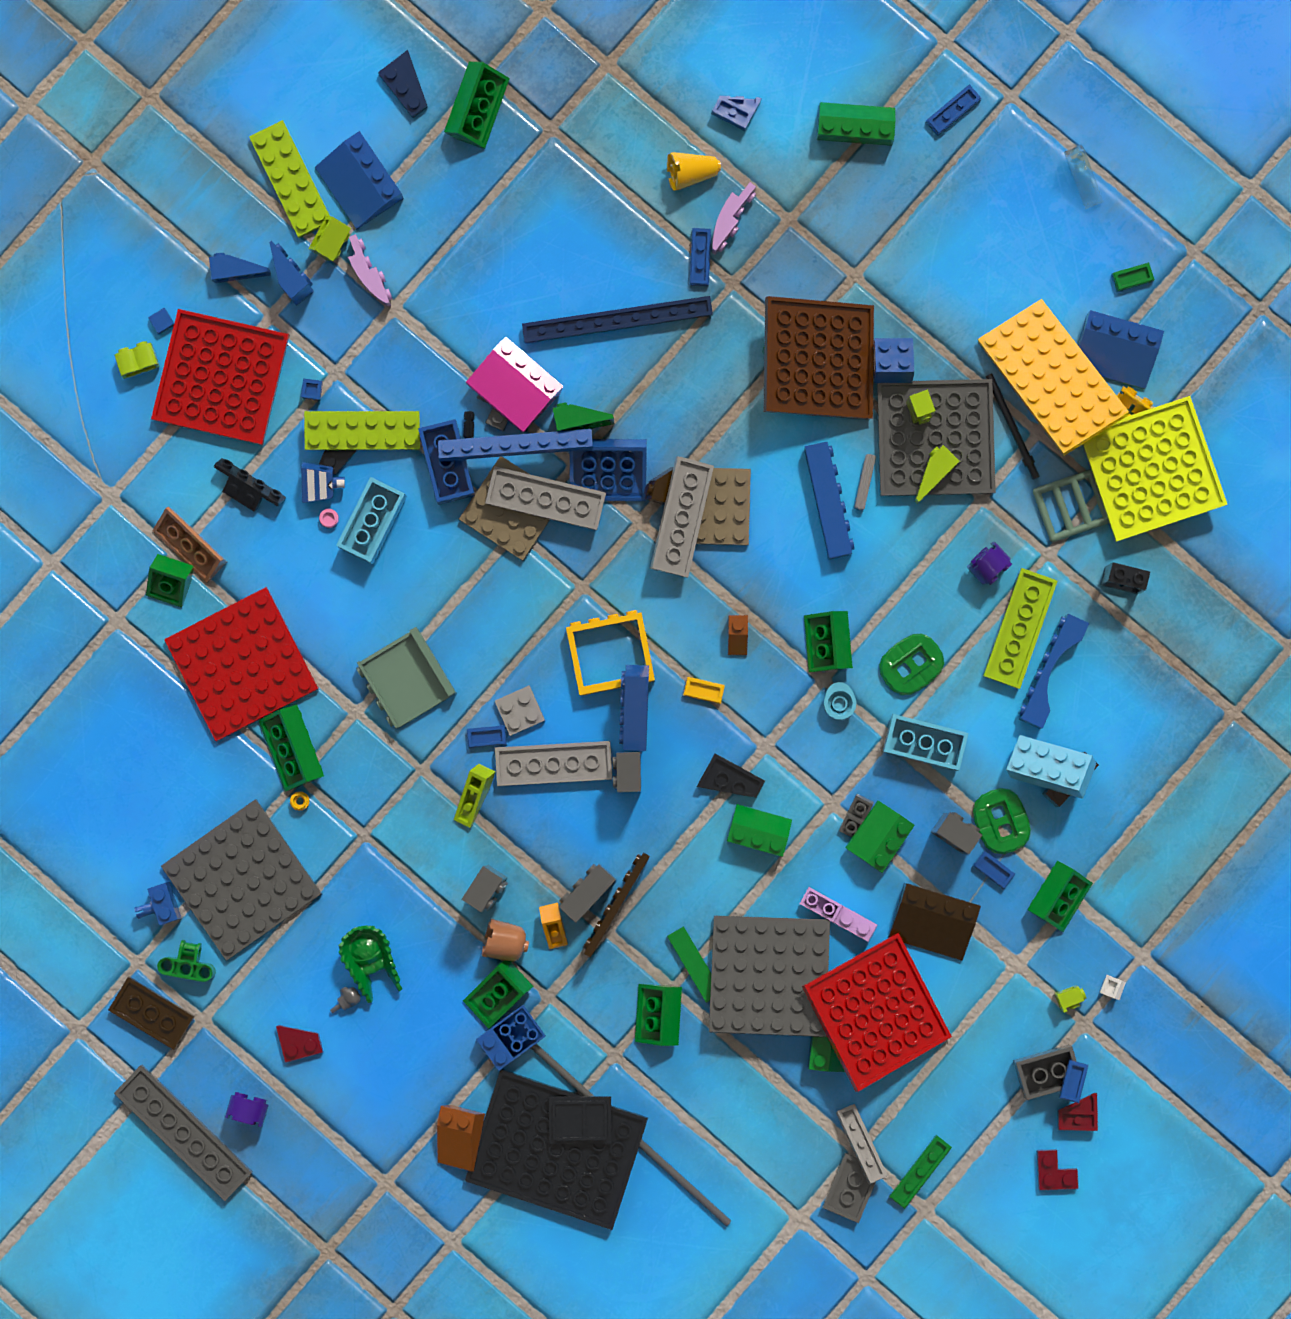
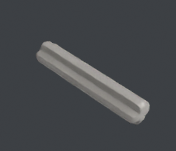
M871 454L865 456L854 506L858 510H864L876 459V456Z

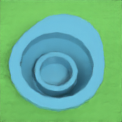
M837 682L828 688L824 698L825 711L829 716L840 720L846 719L854 713L856 698L847 684Z

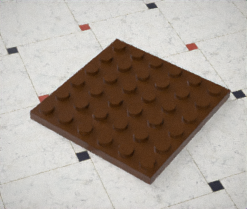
M772 296L765 297L764 412L873 419L874 305Z

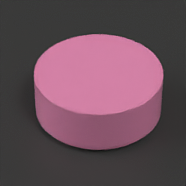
M325 509L320 513L319 520L324 527L333 528L338 524L339 516L335 510Z

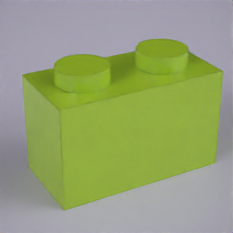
M326 216L308 249L327 261H334L341 253L340 248L342 244L348 240L351 228L333 216Z
M928 389L909 396L906 401L913 423H927L935 413Z

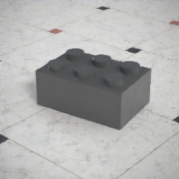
M640 752L616 753V757H613V769H617V776H613V788L617 789L618 793L641 792Z
M955 812L943 813L931 833L960 853L969 855L982 836L979 833L980 829L972 823L962 822L964 818Z
M600 863L597 866L593 864L586 871L588 876L584 880L580 878L572 886L575 890L571 894L567 892L559 900L562 903L559 908L575 923L616 880Z
M1068 1044L1013 1060L1023 1097L1026 1100L1061 1091L1068 1061H1076L1071 1045Z

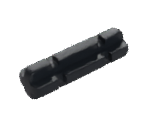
M472 411L464 412L463 437L465 439L474 438L473 420L475 414Z

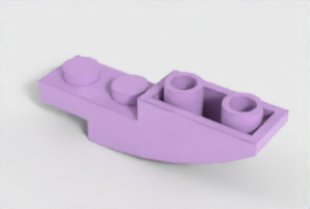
M751 182L739 197L732 192L725 202L714 230L713 254H716L718 251L722 252L728 244L726 240L730 236L734 237L738 232L739 228L737 226L739 221L735 217L739 218L745 210L743 206L747 202L751 203L756 196V186Z
M356 234L350 236L349 239L355 255L348 258L354 271L365 288L378 301L390 307L391 303L389 300L393 298L389 288L385 290L383 285L386 282L383 272H379L377 267L369 269L372 267L369 256H364L363 250L366 248L362 238L358 240Z
M808 887L800 902L804 907L868 942L878 926Z

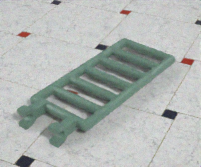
M1091 469L1033 489V495L1051 542H1056L1109 523ZM1089 478L1102 514V518L1091 521L1078 481ZM1071 484L1084 524L1073 527L1060 491V487ZM1053 491L1066 530L1058 533L1054 531L1042 497L1043 493Z

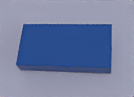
M505 725L467 729L468 748L507 745Z
M985 850L973 864V867L1002 889H1005L1015 875L1014 872Z
M1073 1060L1068 1061L1059 1098L1079 1103L1089 1065Z

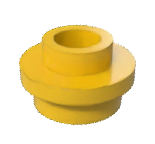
M295 792L290 798V804L295 810L302 811L309 806V797L304 792ZM299 797L303 799V804L301 805L297 803Z

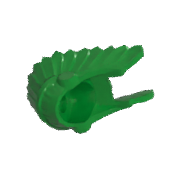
M365 925L351 929L341 938L339 955L341 956V962L345 964V969L350 972L354 983L358 984V990L361 991L362 996H366L367 1002L372 1003L373 994L370 974L385 969L397 990L401 991L402 987L399 983L400 978L391 955L390 941L386 939L387 937L382 933V930L375 928V926Z

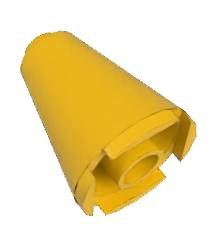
M678 152L670 153L667 156V172H670L671 178H668L673 191L681 190L715 177L721 171L720 161L713 156Z

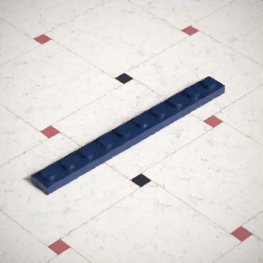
M710 296L522 323L526 344L713 316Z

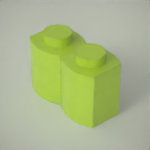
M147 341L136 344V347L133 349L128 347L119 349L118 353L114 354L120 374L124 379L160 367L154 347L151 343H147Z

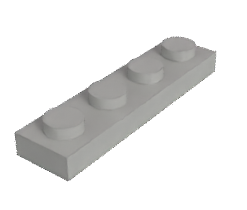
M855 1104L837 1111L836 1114L868 1184L887 1177L888 1175Z

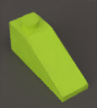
M944 445L940 449L936 446L929 453L931 458L927 462L915 498L917 504L959 463V460Z
M481 764L476 765L469 771L454 817L455 821L469 828L472 827L488 794L496 771Z

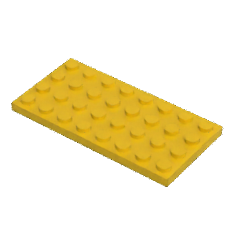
M1042 299L978 339L980 346L1063 456L1129 415L1127 408Z

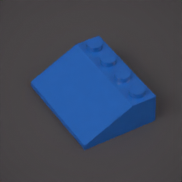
M360 131L342 142L315 166V169L356 230L404 199L401 191Z
M1090 310L1086 316L1078 346L1103 378L1146 389L1160 349L1164 331Z
M592 439L593 450L570 451V484L605 492V501H646L644 490L646 487L647 439Z

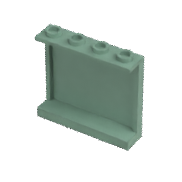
M417 627L409 630V633L364 660L357 662L359 667L356 669L362 678L366 677L368 681L366 686L370 693L376 694L378 698L376 700L377 705L381 711L385 709L388 714L386 720L391 727L395 726L397 729L457 694Z

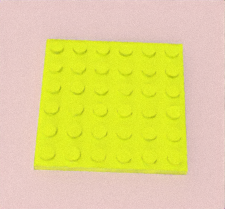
M1190 396L1127 416L1083 444L1116 542L1228 505Z

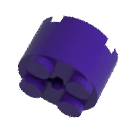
M995 541L990 543L992 545L990 549L985 547L971 560L972 566H967V569L982 584L991 585L998 579L997 574L1002 570L1006 571L1012 565L1010 562L1011 558Z
M239 1092L231 1095L225 1118L229 1119L230 1115H232V1120L250 1125H256V1122H258V1127H263L269 1106L266 1104L267 1100L258 1097L250 1100L247 1099L248 1095Z

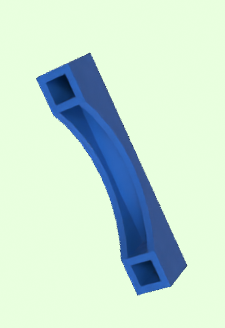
M1070 614L1060 618L1057 625L1060 629L1057 635L1053 634L1050 640L1051 649L1049 652L1046 651L1042 658L1043 667L1038 669L1034 676L1036 680L1034 687L1030 686L1026 694L1028 700L1026 705L1022 704L1018 712L1021 715L1019 720L1039 729L1044 727L1050 713L1047 689L1051 671L1057 660L1067 649L1082 641L1089 626L1088 622Z

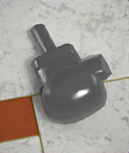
M353 987L342 988L340 990L341 997L337 999L339 1004L330 1009V1011L335 1013L340 1008L346 1010L357 1005L361 1000L360 994Z

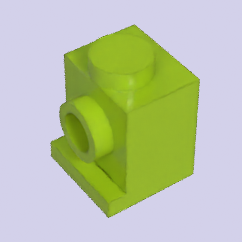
M1077 985L1054 993L1060 1010L1063 1013L1068 1012L1067 1007L1069 1009L1081 1006L1080 1002L1087 999L1083 988L1080 989Z

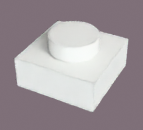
M1106 975L1100 993L1120 1000L1126 982Z

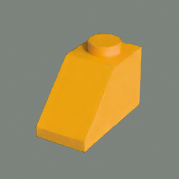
M558 903L539 907L541 922L549 949L568 945Z

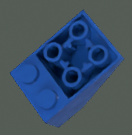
M271 240L269 243L278 283L297 306L314 292L311 288L313 283L304 272L299 273L300 268L291 257L287 259L288 254L279 243L275 245Z
M522 1005L480 1035L476 1040L498 1071H500L546 1037V1035L525 1006Z

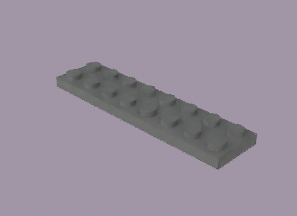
M143 1064L115 1091L114 1094L224 1201L252 1174L253 1171Z

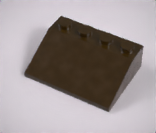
M904 883L889 937L899 933L905 944L963 961L981 906Z

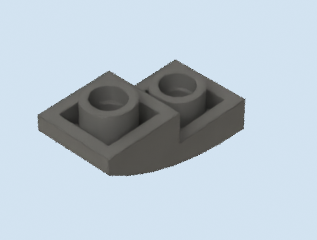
M856 794L839 831L853 837L869 814L874 802Z

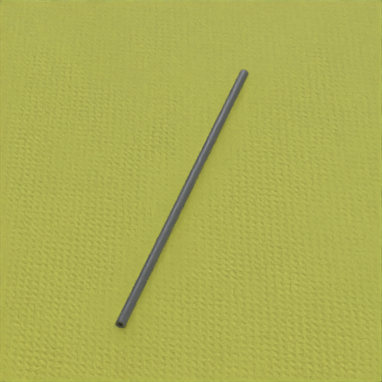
M537 1043L531 1047L539 1057L582 1096H594ZM641 1139L639 1148L725 1226L729 1225L731 1220Z

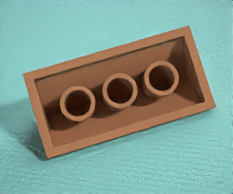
M170 507L165 508L152 531L185 563L193 565V571L206 583L209 582L227 561Z

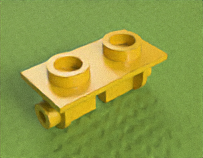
M1123 386L1121 389L1123 394L1120 392L1117 394V397L1127 409L1132 404L1135 405L1131 411L1134 414L1154 408L1151 400L1146 397L1140 398L1136 395L1137 391L1129 386L1127 388Z

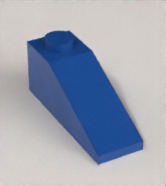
M216 253L214 257H209L211 278L214 283L271 276V272L267 267L231 255H225V253Z

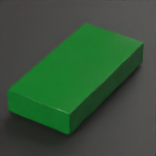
M1149 262L1112 273L1117 292L1154 282L1155 280Z

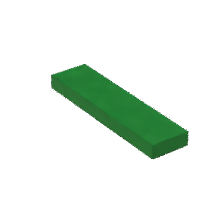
M683 926L667 935L707 1003L711 998L712 973Z
M935 1135L889 1197L905 1209L952 1147Z

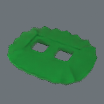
M922 633L912 634L897 642L882 656L879 664L880 675L893 692L900 695H911L926 687L942 672L944 656L939 646L931 637ZM919 651L926 658V662L921 666H918L912 659V656ZM902 663H906L911 669V673L906 677H902L897 671V667Z
M998 788L982 794L974 802L972 811L976 827L980 829L981 840L990 851L997 854H1007L1022 848L1028 842L1031 833L1030 823L1026 810L1016 793L1010 789ZM1000 805L1003 806L1005 816L995 819L991 809ZM1008 823L1012 833L1002 837L998 827Z

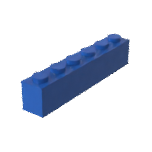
M828 441L805 446V456L828 560L849 556L855 548L853 539H849L848 531H850L849 521L844 518L846 506L844 501L841 502L839 494H842L841 484L836 482L835 476L838 475L837 466L832 464L831 457H834L833 448L828 446Z

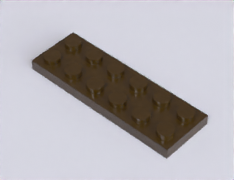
M643 852L642 855L638 854L632 863L635 865L633 871L628 870L622 880L625 882L623 888L618 887L613 895V898L616 900L613 905L608 904L603 912V915L606 917L603 922L599 920L593 929V932L596 934L593 939L589 937L584 944V954L588 957L592 956L650 857L648 854Z

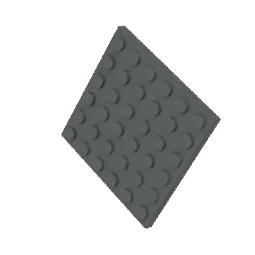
M992 379L877 383L880 496H916L927 462L931 458L929 453L936 446L940 449L943 445L959 460V463L927 495L996 493ZM928 389L935 413L927 423H913L906 401L909 396Z
M257 799L161 865L226 961L322 894Z
M714 916L709 1032L826 1037V1033L802 986L829 971L830 920Z

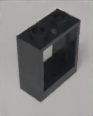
M1112 562L1105 566L1101 585L1140 594L1147 589L1150 571Z

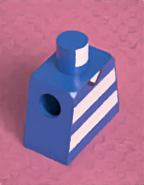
M302 463V503L331 499L334 495V488H345V477H333V467Z

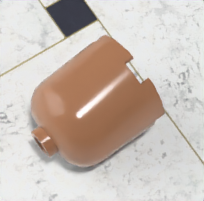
M490 919L485 934L487 942L482 948V956L509 962L518 960L523 952H527L529 941H526L525 930L517 925Z

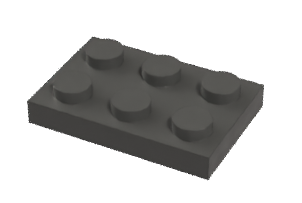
M844 1153L822 1207L859 1223L876 1182L868 1184L856 1157Z

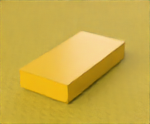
M687 677L683 696L721 704L725 685Z

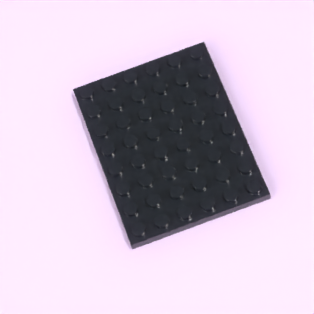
M501 1069L483 1122L474 1171L467 1172L465 1181L613 1230L648 1117L611 1105L612 1144H549V1096L582 1095Z

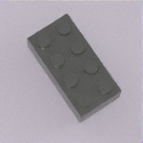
M485 865L481 868L461 900L480 912L492 909L498 900L495 898L496 894L503 892L508 882H506V879L508 877L491 866Z

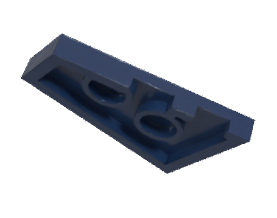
M408 50L378 72L379 76L412 118L428 107Z

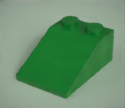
M567 402L559 403L556 405V408H553L557 431L595 429L615 424L613 414L573 404L567 405Z
M503 961L463 1002L490 1029L534 986L512 962Z

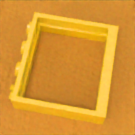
M637 610L626 612V616L619 617L618 614L608 615L605 620L593 618L588 620L589 623L581 624V621L570 623V627H566L580 696L621 688V679L584 686L574 632L637 620L646 665H649V682L655 681L642 612L638 613Z

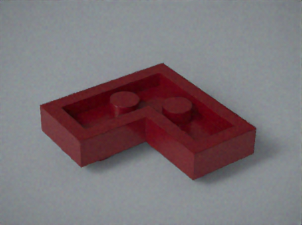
M1056 1149L1037 1150L1039 1190L1078 1189L1077 1168L1058 1169Z

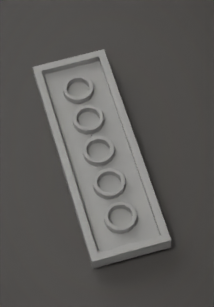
M680 456L676 457L650 569L688 578L714 468L713 465Z
M494 466L485 504L598 530L606 493Z
M610 741L495 748L497 786L612 780Z

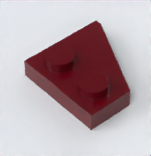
M282 1025L276 1026L285 1062L324 1052L319 1033Z
M1097 1093L1081 1099L1079 1103L1074 1102L1058 1110V1130L1098 1131Z

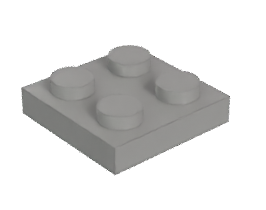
M530 685L495 700L510 736L545 721Z

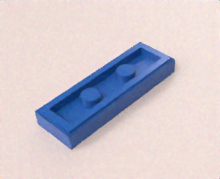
M969 84L929 117L926 123L939 136L982 98Z
M692 228L690 286H709L711 229Z

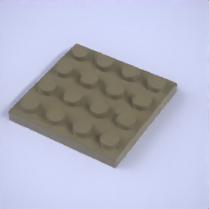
M499 457L494 465L529 474L504 457ZM493 466L459 520L524 561L550 519L485 504L494 469Z
M713 468L696 544L749 545L751 469Z

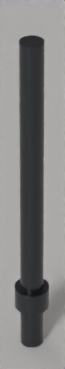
M991 373L985 377L986 379H992L995 399L1023 457L1022 462L1028 468L1032 479L1035 480L1040 477L1034 465L1035 460L1032 455L1030 456L998 384Z

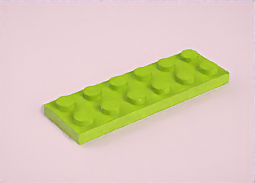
M282 120L249 136L298 238L318 230L325 217L330 215L284 121Z
M304 411L305 450H420L419 411Z
M1024 568L1020 569L983 677L1020 689L1057 585V580Z

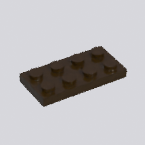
M130 976L127 977L108 1011L173 1050L176 1049L195 1017Z

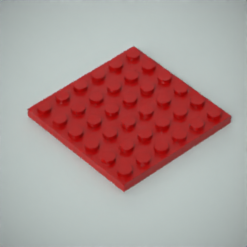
M178 309L151 419L263 445L290 335Z
M268 587L164 639L216 742L319 689Z
M899 933L892 935L802 986L855 1092L864 1089L952 1037Z

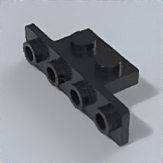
M221 458L214 464V468L229 476L222 492L255 512L262 498L276 506L285 501L286 497L280 491L272 489L264 481L249 475L246 470L233 465L230 460Z

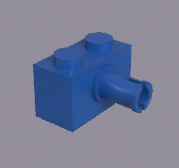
M170 882L148 888L151 899L150 903L134 908L135 912L143 910V912L136 914L138 919L155 914L159 926L182 919Z

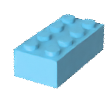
M370 477L336 546L374 564L407 498L406 494Z
M892 714L882 752L959 771L969 733Z
M1020 735L1006 770L1013 779L1083 799L1096 762L1092 755Z

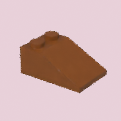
M442 1105L440 1107L437 1122L438 1163L474 1171L485 1113L453 1105Z

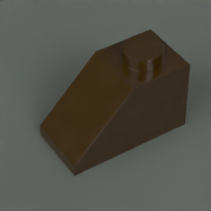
M670 467L649 481L644 490L645 500L665 505L673 467Z

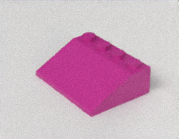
M507 337L491 351L466 381V384L522 433L552 404L563 388L557 380Z

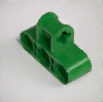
M182 940L180 943L177 958L165 957L160 959L157 964L158 971L163 975L206 982L213 979L216 974L215 967L212 964L199 962L202 943H187L185 940ZM166 960L172 964L170 971L165 970L163 967ZM184 964H188L191 967L189 974L183 972L182 967ZM203 967L208 968L210 971L208 978L203 977L201 974Z

